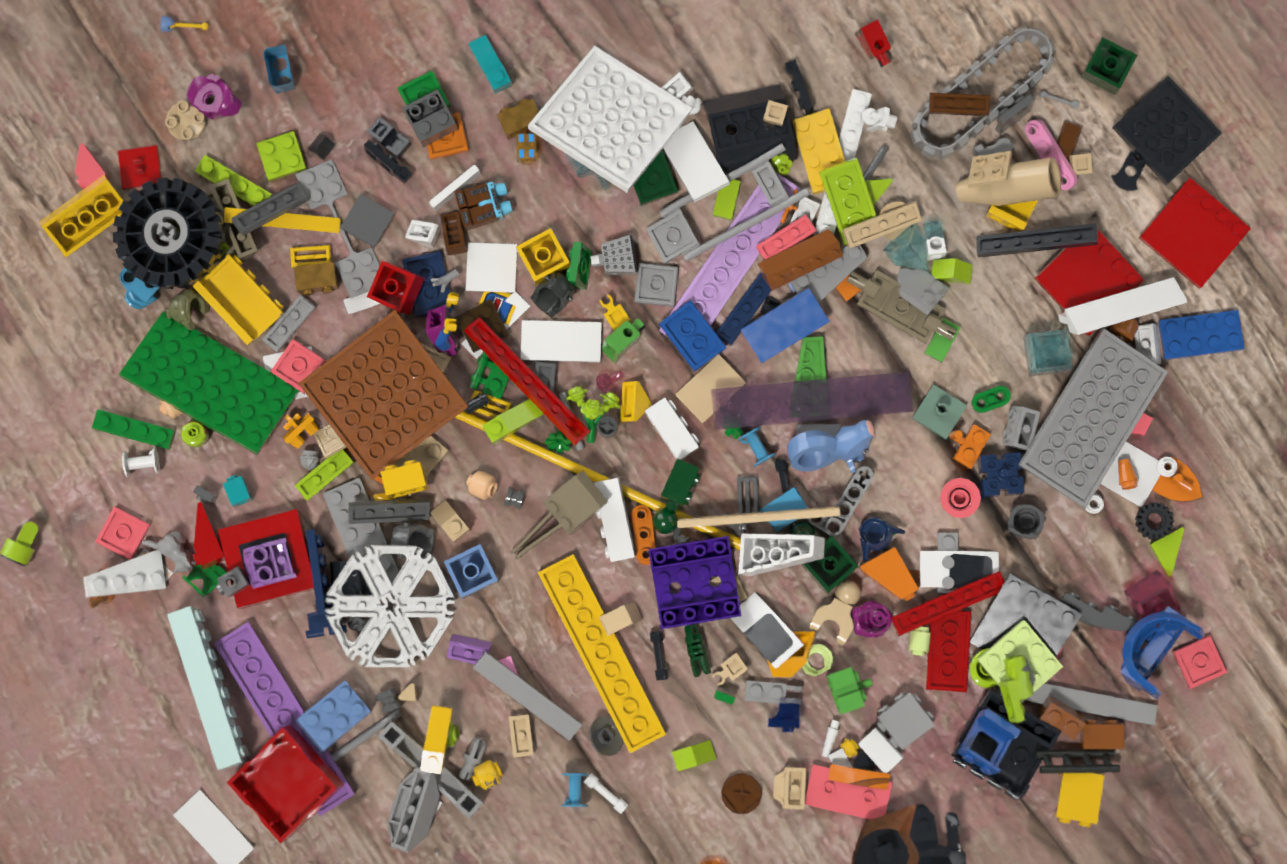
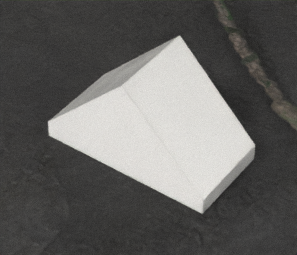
M412 220L405 238L434 249L441 230L437 224Z

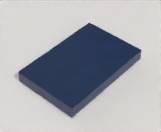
M441 251L403 259L404 269L425 278L413 305L415 318L426 316L429 310L446 304L448 294L450 293L449 284H447L445 292L442 293V285L433 286L434 282H431V278H439L446 275Z

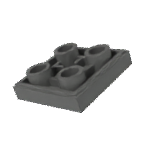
M1031 94L1026 97H1019L1014 102L1015 105L1010 109L1006 107L998 114L999 118L996 120L995 130L999 135L1031 112L1035 101Z
M360 194L340 228L375 248L395 213Z

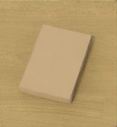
M717 355L675 396L703 424L737 393L746 382L720 355Z

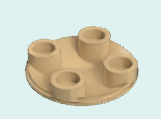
M179 101L172 106L165 120L169 132L180 140H192L202 133L206 122L205 115L197 108L192 107L189 101Z

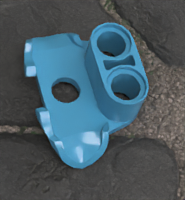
M126 268L121 271L120 281L127 290L125 301L128 305L135 309H142L158 299L153 295L160 287L148 288L145 282L136 277L134 281L127 283L125 276L130 272Z

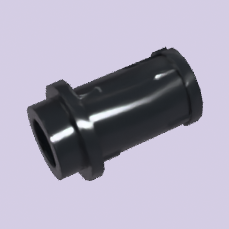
M479 392L478 396L466 402L469 406L466 408L468 414L470 415L483 406H488L487 404L490 403V400L485 392L482 394Z

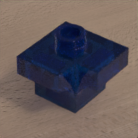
M779 703L776 716L767 719V727L782 728V732L794 733V729H799L800 704Z

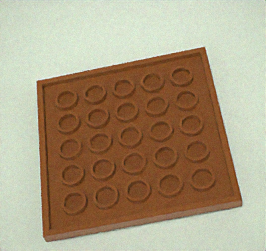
M396 310L392 311L298 383L371 480L380 475L382 471H385V467L393 465L469 407Z

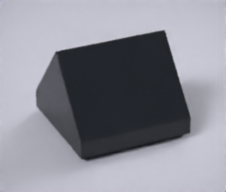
M319 133L308 147V150L324 161L336 145L327 136Z
M767 296L760 312L766 314L782 304V302Z

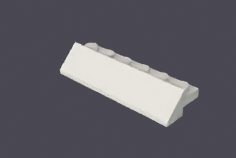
M1173 277L1067 308L1065 313L1058 314L1061 323L1068 324L1070 333L1079 335L1187 303V299Z

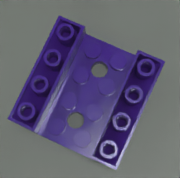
M728 536L648 549L661 630L742 616ZM711 577H719L721 584L718 587H712L709 584ZM672 583L680 584L681 591L679 593L673 594L670 592L669 587Z

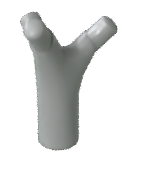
M454 269L442 277L431 278V282H434L432 285H442L441 292L444 293L447 284L458 277L459 273Z

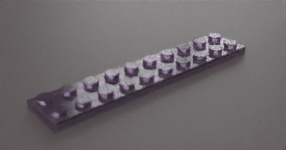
M909 372L711 390L715 430L913 412Z

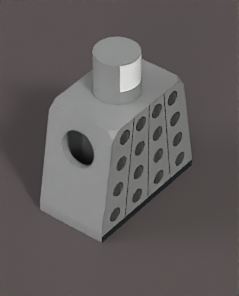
M632 235L601 244L602 254L590 255L592 267L604 266L605 275H637Z

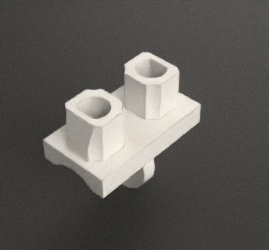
M887 107L878 110L868 108L862 113V121L864 124L869 125L866 130L872 133L877 130L885 132L888 128L893 129L895 127L897 116L889 114L890 108Z

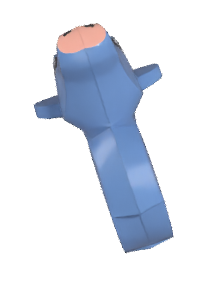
M862 420L856 425L842 427L834 436L824 431L815 430L798 434L790 440L787 446L790 464L796 470L810 472L824 468L841 459L848 464L851 473L856 472L854 462L863 460L869 452L870 442L875 437V428L871 421Z

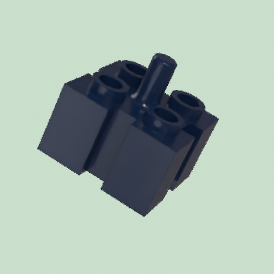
M1021 453L1004 454L1001 456V459H997L996 455H985L977 458L979 474H984V480L980 482L981 498L998 497L1002 491H1005V496L1022 495L1025 493L1023 477H1018L1017 472L1022 469L1018 465L1021 461Z

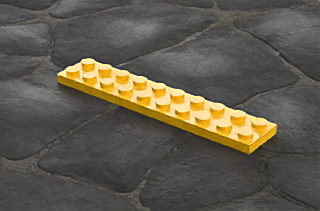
M574 554L538 572L629 752L632 753L665 736L666 733L615 634L607 636L599 619L604 613Z

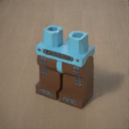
M489 182L466 190L454 191L466 231L497 220H503V216L513 212L510 200L499 203L498 197L508 195L505 183L494 185L493 182Z

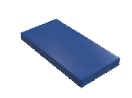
M808 287L741 328V332L760 362L763 363L829 323L830 320Z

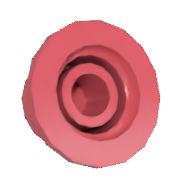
M957 478L946 483L941 491L940 500L946 513L952 517L965 518L976 512L980 505L981 497L979 489L973 482L968 479Z

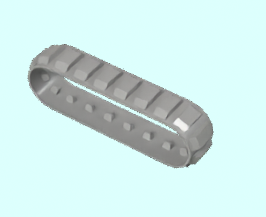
M1035 27L1034 29L1019 28L1013 31L1011 37L1006 35L998 42L996 50L991 48L983 55L982 62L977 60L968 68L967 75L962 73L953 81L952 88L947 86L940 93L954 94L959 89L964 91L968 87L966 83L974 76L979 78L983 74L981 70L989 63L994 65L997 62L996 57L1003 51L1008 53L1012 50L1011 44L1017 41L1022 43L1028 40L1040 47V52L1045 57V59H1041L1039 62L1042 68L1036 73L1034 71L1028 73L1029 79L1025 83L1014 85V92L1007 98L1004 96L998 99L1000 104L992 111L989 109V116H985L978 123L972 121L968 125L970 130L963 136L957 134L954 137L955 143L949 146L942 144L940 145L941 147H936L935 144L924 140L926 136L925 133H921L920 127L925 128L927 124L924 119L929 115L928 102L923 107V113L918 112L911 126L915 130L911 134L914 147H918L922 151L921 154L930 159L932 157L945 159L951 157L955 149L960 151L968 144L969 137L975 138L983 131L984 124L989 126L998 118L999 111L1001 112L1006 107L1010 108L1014 103V99L1017 100L1028 92V86L1033 88L1042 80L1043 74H1048L1055 60L1052 57L1055 52L1052 39H1048L1044 35L1045 32Z

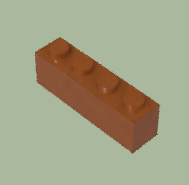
M827 229L758 263L763 279L771 291L842 257L843 254L838 240L830 229Z

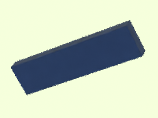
M761 272L716 332L717 336L730 346L740 335L741 328L749 323L771 293V289L763 279Z

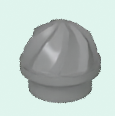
M302 451V456L299 457L301 465L307 470L317 467L318 461H320L316 451Z

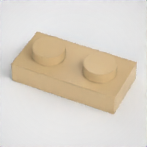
M529 714L509 717L513 758L534 755Z

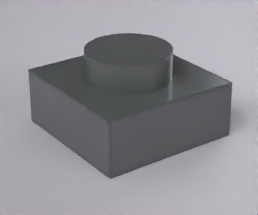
M198 485L193 491L197 494L196 499L205 504L208 501L214 504L217 496Z

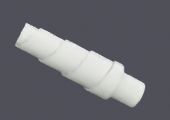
M832 720L830 727H828L822 756L828 758L839 732V721Z

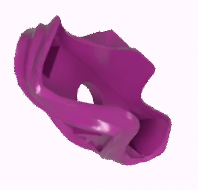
M210 74L208 77L196 76L187 90V98L190 105L212 120L238 114L242 106V102L231 92L227 83L219 76ZM210 95H214L215 101L208 105L207 98Z

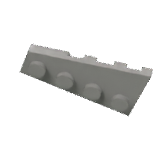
M861 245L853 248H848V246L842 248V257L791 281L790 284L795 293L798 294L809 287L818 303L821 302L867 259Z

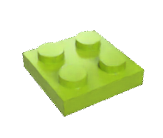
M294 131L256 143L269 182L307 170Z

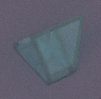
M914 224L910 225L883 250L894 265L929 271L925 240Z

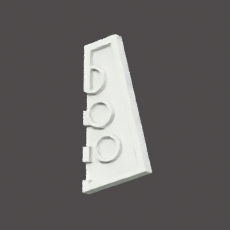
M159 550L83 577L86 598L166 589L162 555Z

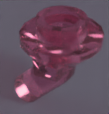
M621 370L610 376L607 373L600 374L596 378V385L599 390L605 393L610 392L614 388L613 383L624 378V374Z

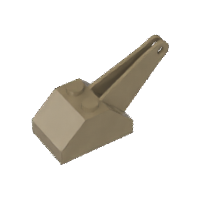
M581 471L544 502L550 513L511 551V554L521 549L553 517L560 524L515 556L516 560L562 528L565 529L568 535H573L598 513L608 501L586 473Z

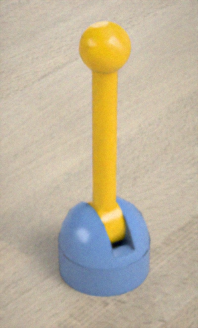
M161 16V32H171L175 27L209 29L208 23H175L171 17Z

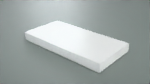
M693 121L679 128L663 147L664 152L694 203L730 185Z
M522 320L521 360L600 363L602 323Z

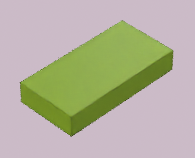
M732 180L729 182L730 185L718 191L712 216L732 220L741 181Z

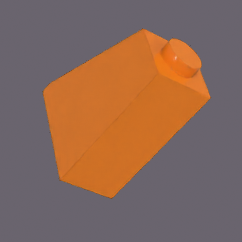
M895 547L858 567L860 572L898 600L904 598L907 601L915 597V591L919 590Z

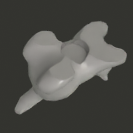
M174 531L170 535L167 534L158 543L151 540L142 541L143 545L159 550L174 562V574L189 571L193 566L192 564L196 565L192 556L193 553L184 548L186 538L180 532Z

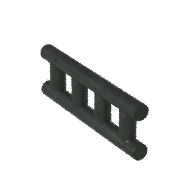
M1114 749L1035 750L1034 753L1035 758H1043L1045 766H1040V774L1118 773L1121 770L1119 764H1112L1110 757L1115 756ZM1082 757L1084 765H1073L1071 758ZM1090 757H1101L1104 765H1093ZM1051 758H1062L1064 765H1053Z

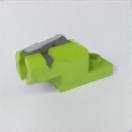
M1016 655L1004 659L1006 677L1009 679L999 682L1010 722L1018 723L1025 720V710L1019 700L1033 696L1032 684L1036 679L1024 655Z

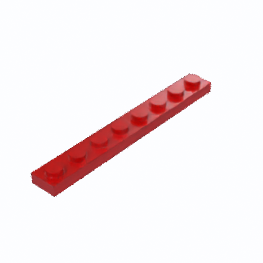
M480 317L466 327L464 332L575 446L591 432Z

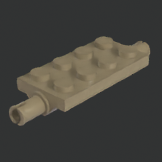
M876 270L872 279L869 280L854 271L847 280L848 283L862 290L863 294L857 306L924 344L928 342L932 333L935 334L936 332L951 341L957 332L956 329L942 322L941 317L946 310L945 308L937 304L927 316L900 296L899 287L901 285L898 281Z

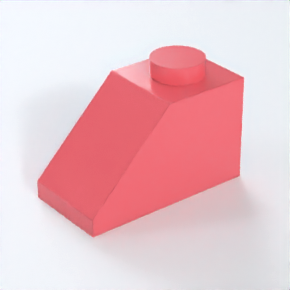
M82 143L79 146L75 174L78 176L77 183L82 189H85L103 175L108 180L110 178L89 149Z

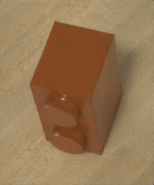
M1051 695L1047 697L1038 710L1041 720L1073 740L1076 739L1086 725L1083 715Z
M1085 720L1086 725L1080 732V749H1124V724H1118V720H1106V724H1098V720Z

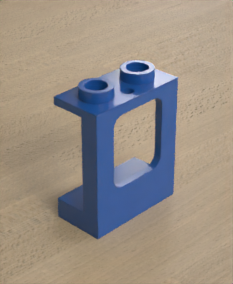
M987 708L979 711L958 753L968 763H974L979 766L983 773L988 775L998 773L1001 770L998 766L1012 739L1018 738L1021 730ZM979 731L994 739L998 744L990 761H987L970 749Z

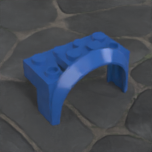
M1167 607L1165 611L1162 610L1159 613L1148 615L1138 621L1129 631L1123 645L1124 663L1121 666V674L1126 683L1138 691L1142 689L1155 699H1158L1161 692L1147 680L1184 630L1201 640L1205 635L1203 629L1170 607ZM1148 638V644L1145 649H1140L1143 642Z

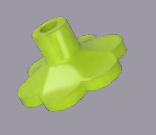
M786 154L777 155L771 158L770 162L775 172L779 175H787L789 168L793 165L792 160L788 159Z

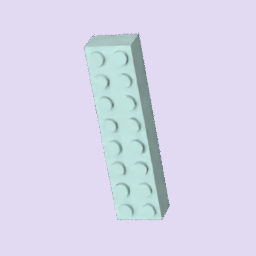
M189 606L167 614L217 769L225 770L248 762V749L241 742V737H243L240 726H236L234 720L237 717L234 707L229 705L228 699H230V694L227 687H223L222 680L224 676L221 668H217L215 662L218 660L214 648L211 649L209 641H211L210 633L203 626V622H205L203 612L199 611L198 608Z

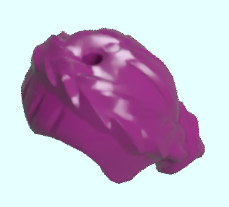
M869 601L852 609L856 635L877 638L883 636L892 624L890 619L892 615L889 609L876 601Z

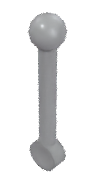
M1045 90L1040 92L1041 98L1047 97L1071 105L1073 109L1079 107L1078 101L1071 102L1048 94Z

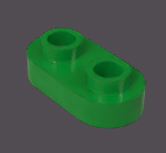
M997 386L978 393L972 398L971 407L980 414L1003 407L1010 401V391L1004 386ZM1002 394L1003 400H998L996 395ZM979 400L984 402V407L978 406Z

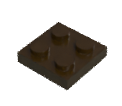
M491 299L455 317L473 353L481 349L464 330L479 317L500 339L509 336Z

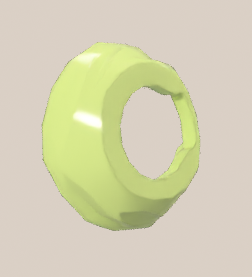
M821 644L812 645L809 656L812 653L821 654L824 658L825 666L817 671L809 665L807 660L802 670L808 675L818 676L831 669L833 656L826 646Z

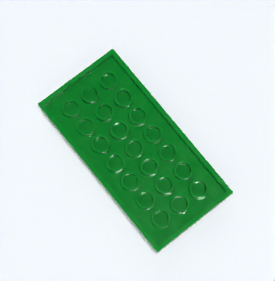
M164 311L119 373V377L157 399L170 404L178 411L256 455L259 454L300 392L275 374L196 329H193V331L188 330L183 324L176 322L173 318L168 319Z

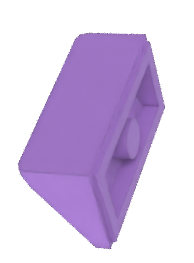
M453 634L450 639L447 658L476 664L485 651L490 653L492 643Z

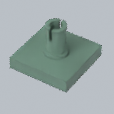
M933 384L912 417V420L946 440L967 405Z

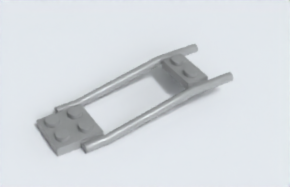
M781 143L758 158L725 175L730 182L752 170L772 208L700 245L680 209L682 206L693 201L690 194L660 210L659 213L663 219L646 230L663 262L667 264L682 254L686 262L810 195L806 187L789 197L769 162L771 158L786 150L784 145Z

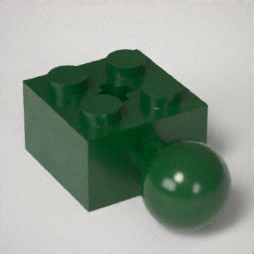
M678 458L660 496L661 500L667 502L666 506L658 510L652 519L654 529L661 534H669L676 529L678 518L675 513L678 507L683 509L684 505H689L693 494L690 492L692 486L696 488L701 478L698 467Z
M798 522L791 528L790 535L815 536V530L809 523ZM833 536L825 541L824 559L801 564L826 594L859 567ZM825 561H832L834 563L832 565L833 570L825 568Z

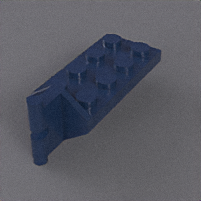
M314 529L306 530L317 607L316 612L307 614L309 630L306 631V638L309 639L325 636L324 628H328L329 635H335L326 617V615L333 614L325 612V609L333 607V602L329 603L326 601V598L331 596H327V587H330V580L324 570V567H327L326 555L322 554V547L325 546L323 535H320ZM341 618L339 621L343 632L347 633V626L342 625Z

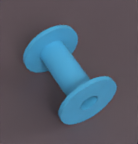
M761 426L738 439L743 444L749 443L759 461L753 465L754 467L763 464L777 455L776 453L769 455L756 432L762 429Z
M562 773V775L569 776V798L565 800L562 806L588 807V804H581V776H588V773Z

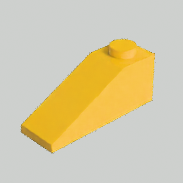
M432 705L421 771L441 774L444 767L453 708Z

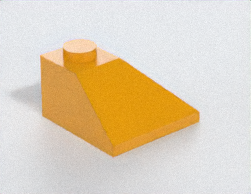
M792 631L803 646L776 669L768 661L772 677H792L807 663L816 636L815 631Z

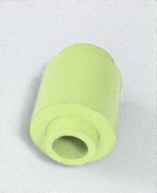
M920 627L910 631L909 650L913 651L912 655L924 656L925 652H929L931 633H929L928 627Z

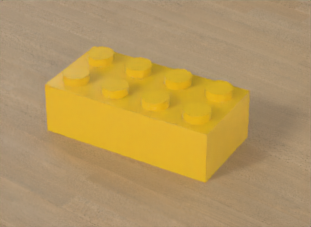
M103 175L39 222L43 230L63 255L67 257L112 225L115 216H121L122 211L119 210V207L125 200L108 178Z

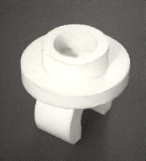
M689 95L688 97L683 96L681 99L682 102L692 107L689 115L696 114L701 109V100L699 98L694 99Z

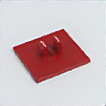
M157 145L118 151L123 190L142 187V184L148 181L156 183L157 179L161 178Z

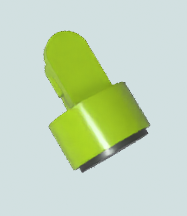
M32 521L24 523L16 541L6 538L0 551L1 557L21 566H28L35 551L30 547L38 532L36 523Z

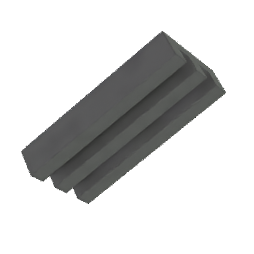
M737 477L738 514H742L741 481H745L746 513H750L749 481H753L754 513L758 512L757 477Z

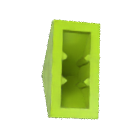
M956 258L933 260L931 275L939 281L970 285L973 265Z
M711 740L672 752L677 771L716 760Z

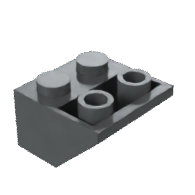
M438 89L403 107L423 148L458 130Z

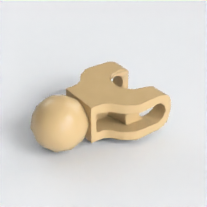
M850 580L839 583L835 590L836 598H833L830 604L817 608L809 624V630L817 631L824 621L834 620L839 626V632L836 637L837 644L843 646L853 630L850 612L853 608L852 605L856 604L860 599L861 591L859 586Z

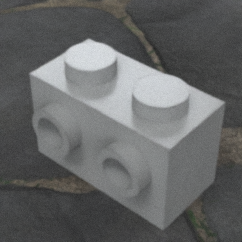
M1012 406L1007 417V427L1003 432L1002 445L1027 451L1034 440L1040 412L1025 407Z

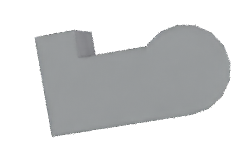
M1002 138L996 144L985 149L982 144L975 146L972 152L974 157L1012 151L1013 145L1009 139Z

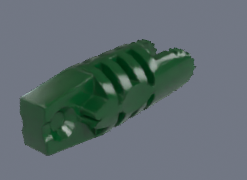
M697 624L684 626L685 643L694 677L701 676V670L704 674H710L711 669L703 637L699 633Z

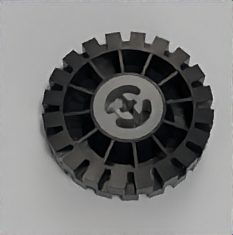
M159 178L156 183L148 181L142 184L143 189L140 191L135 188L128 195L131 198L129 202L123 201L120 205L121 216H115L113 226L117 227V232H113V242L118 245L115 251L118 258L123 260L124 263L122 265L139 280L163 289H173L174 287L181 289L189 287V283L192 281L196 283L204 279L203 274L205 272L210 273L216 265L213 263L215 259L220 260L224 251L220 249L221 243L225 244L226 233L222 231V228L226 227L224 218L219 214L221 210L216 202L212 201L211 197L200 188L176 178L173 180ZM176 220L180 226V232L176 230L177 227L171 225L168 221ZM156 234L161 236L160 239L169 243V245L161 246L157 241Z

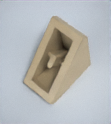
M635 602L625 604L599 617L607 636L643 620Z

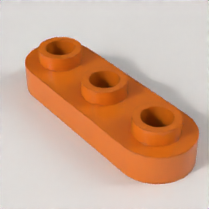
M638 505L631 513L636 558L640 564L650 565V557L645 559L642 554L644 551H648V549L655 548L652 516L647 506ZM640 511L645 513V517L642 519L637 516ZM642 531L648 534L644 539L640 537Z

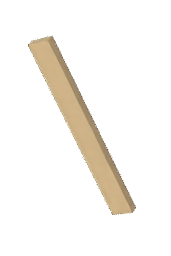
M839 506L690 517L680 518L677 521L678 528L830 517L840 516L841 511Z

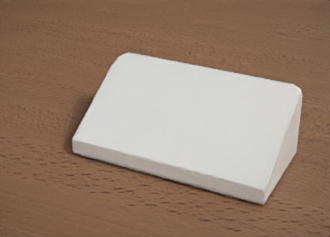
M1139 325L1135 335L1136 350L1157 365L1161 364L1158 325Z
M877 727L858 743L884 773H888L904 758Z

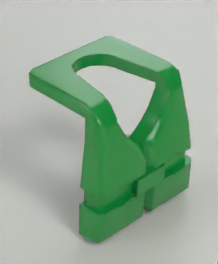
M216 564L206 569H202L201 565H195L187 577L183 575L182 578L204 598L217 588L216 585L219 584L217 579L227 572L220 566H216ZM203 579V590L201 591L191 581Z

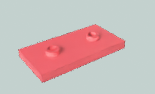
M812 764L805 795V805L870 820L886 815L892 782H889L888 789L885 790L832 781L828 779L830 768Z

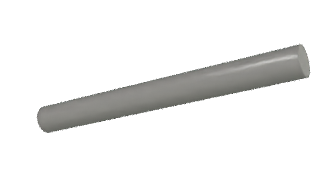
M396 709L333 753L331 756L336 762L378 733L391 721L401 717L402 715L399 710Z

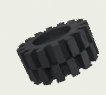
M1149 503L1137 512L1138 515L1135 517V520H1137L1135 526L1139 529L1137 531L1142 533L1143 537H1148L1150 540L1163 538L1173 529V513H1170V508L1165 507L1162 503ZM1152 513L1158 514L1162 519V524L1158 529L1151 528L1147 523V518Z

